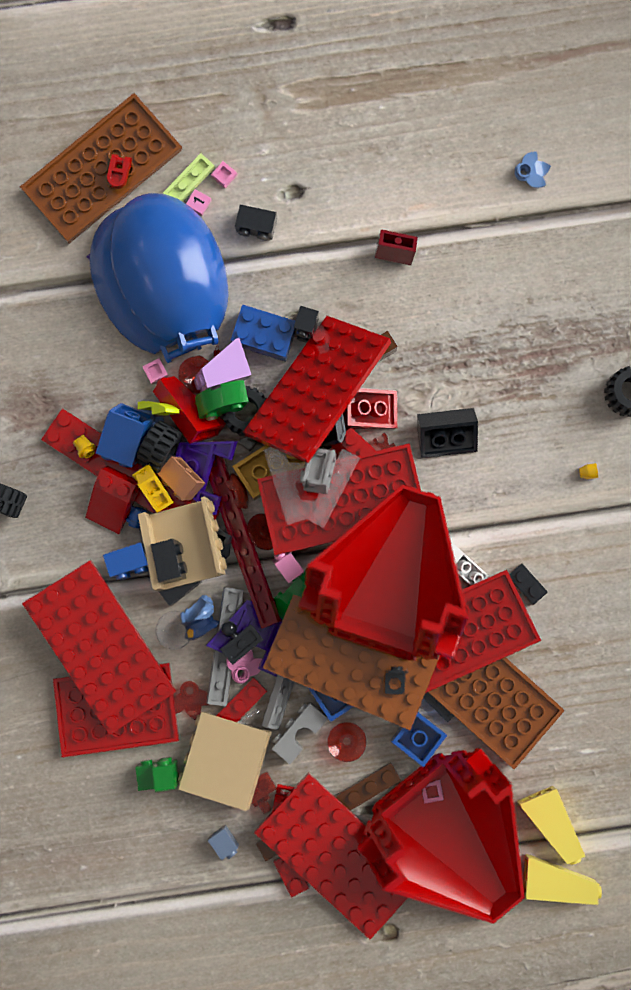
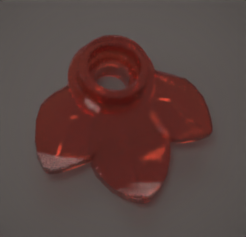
M193 681L184 682L180 687V693L174 697L176 714L185 710L192 719L196 720L197 716L201 713L202 706L210 705L206 703L207 692L199 689L198 685ZM187 687L193 689L192 694L186 692Z

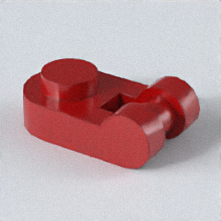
M112 154L107 173V180L112 188L120 189L126 185L129 169L132 164L131 157L121 158L119 155Z

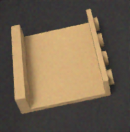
M205 496L201 497V501L154 514L146 512L138 514L153 590L163 591L226 575L225 569H227L225 558H222L220 551L223 550V546L216 532L219 531L217 521L213 518V512H215L214 505ZM169 539L178 540L183 547L182 560L187 566L186 579L168 584L158 583L151 544Z
M201 712V715H198L196 718V732L190 738L189 745H191V749L184 759V765L186 766L184 773L181 772L178 784L180 786L178 790L247 811L251 806L272 732L209 714V712Z

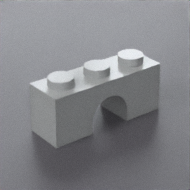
M311 702L308 705L304 703L297 711L299 716L295 720L291 718L286 724L285 728L287 730L284 734L281 735L279 733L272 741L274 744L272 750L289 764L303 750V746L295 738L296 732L301 728H308L316 734L328 720V717Z

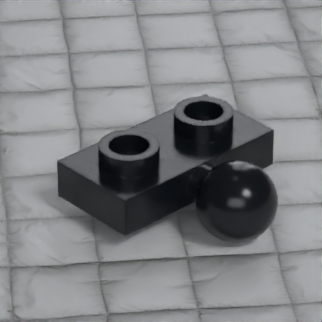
M227 621L222 625L221 631L223 635L232 639L221 647L220 650L233 665L263 639L251 624L240 633H237L236 624L232 621Z

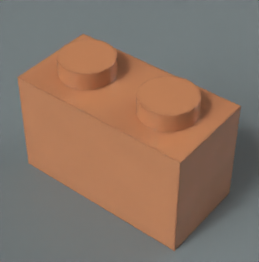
M171 456L161 471L157 473L162 478V483L170 487L174 491V495L180 500H192L206 484L181 457Z

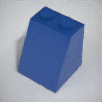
M123 403L118 404L108 411L96 454L101 455L105 460H114L123 467L132 468L137 463V453L140 445L152 428L156 416Z

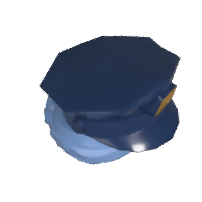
M202 595L193 606L185 609V612H181V624L186 629L184 639L196 640L218 626L219 621L215 620L212 616L214 613L213 600L207 595Z

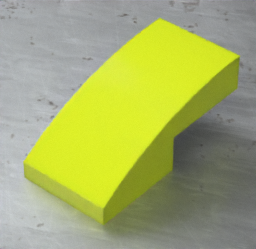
M151 401L138 402L139 410L152 411L153 415L168 416L180 413L178 408L170 404Z

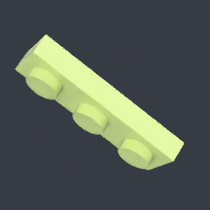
M200 153L163 194L184 201L215 169L214 164Z

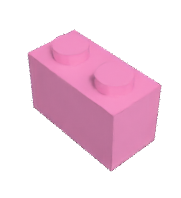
M291 552L276 556L274 554L275 558L272 561L288 583L304 572Z

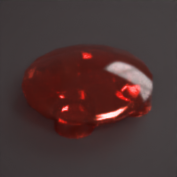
M200 355L185 359L178 370L179 381L191 392L201 393L200 390L196 389L194 379H196L195 376L209 361Z
M232 473L230 479L226 481L227 487L230 491L234 492L236 507L238 509H248L249 499L246 487Z

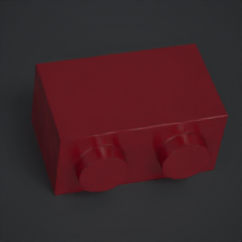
M381 229L376 245L375 258L411 266L416 253L418 237Z

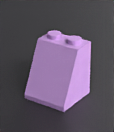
M240 338L230 343L195 376L196 379H194L197 390L202 392L208 388L211 390L221 388L220 384L239 380L245 381L251 376Z

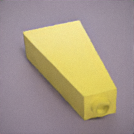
M550 786L517 801L521 809L566 864H577L581 861V858L586 857L559 793L554 786Z
M525 854L523 887L526 899L598 905V899H601L602 889L594 879L530 854Z

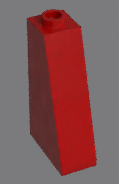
M175 376L163 377L157 381L153 393L160 403L170 404L179 409V414L170 415V417L189 444L219 435L226 423L220 417L215 420L199 419L195 400L196 395Z

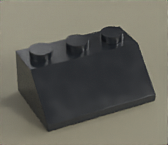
M474 408L417 414V431L421 458L478 452V419Z

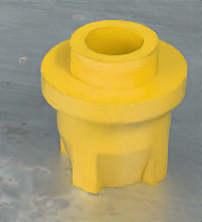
M84 435L73 441L80 458H89L95 453V444L91 443Z

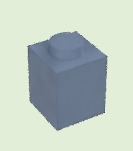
M226 825L208 839V842L221 860L226 857L230 859L237 853L239 843Z

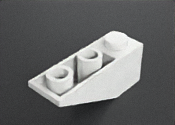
M451 542L459 577L470 586L485 580L489 575Z

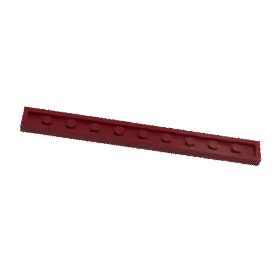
M215 455L209 481L214 494L221 496L219 509L228 534L232 536L231 543L261 629L281 622L224 459Z

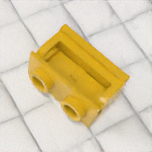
M149 464L132 474L156 513L173 503L168 492Z

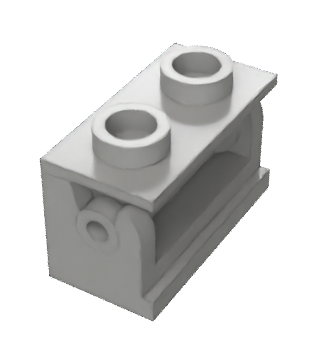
M318 449L309 463L305 462L306 469L305 471L302 470L300 482L303 483L304 491L321 494L328 493L336 463L335 450Z

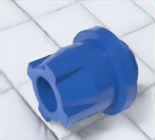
M132 506L129 517L126 518V521L129 523L128 525L139 529L138 514L147 511L141 507Z

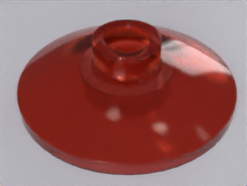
M259 513L254 515L247 525V533L251 542L259 549L272 550L273 546L265 514Z
M343 722L336 725L330 731L327 744L334 758L342 762H352L362 756L366 749L367 741L365 733L358 725L351 722ZM344 738H349L351 740L350 744L345 745L343 743Z

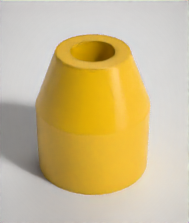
M586 464L579 468L580 478L588 480L598 478L597 464Z

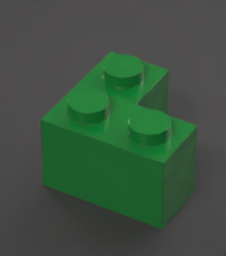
M172 757L160 758V761L153 763L152 759L140 761L141 764L135 767L138 791L155 789V792L173 790L179 785L177 759L172 760Z

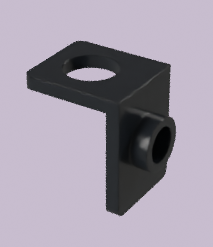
M391 666V670H385L384 692L386 694H404L405 674H408V671H403V667ZM392 678L400 680L401 685L399 689L393 690L390 688L389 681Z

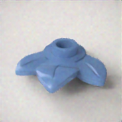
M537 152L527 153L523 157L522 163L516 166L514 175L519 181H526L533 188H542L546 185L543 177L548 173L551 165L537 161ZM524 170L526 175L521 174L520 171Z

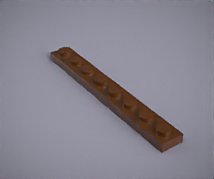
M390 762L338 793L335 797L351 811L398 783L401 779ZM262 840L256 843L265 861L277 855Z

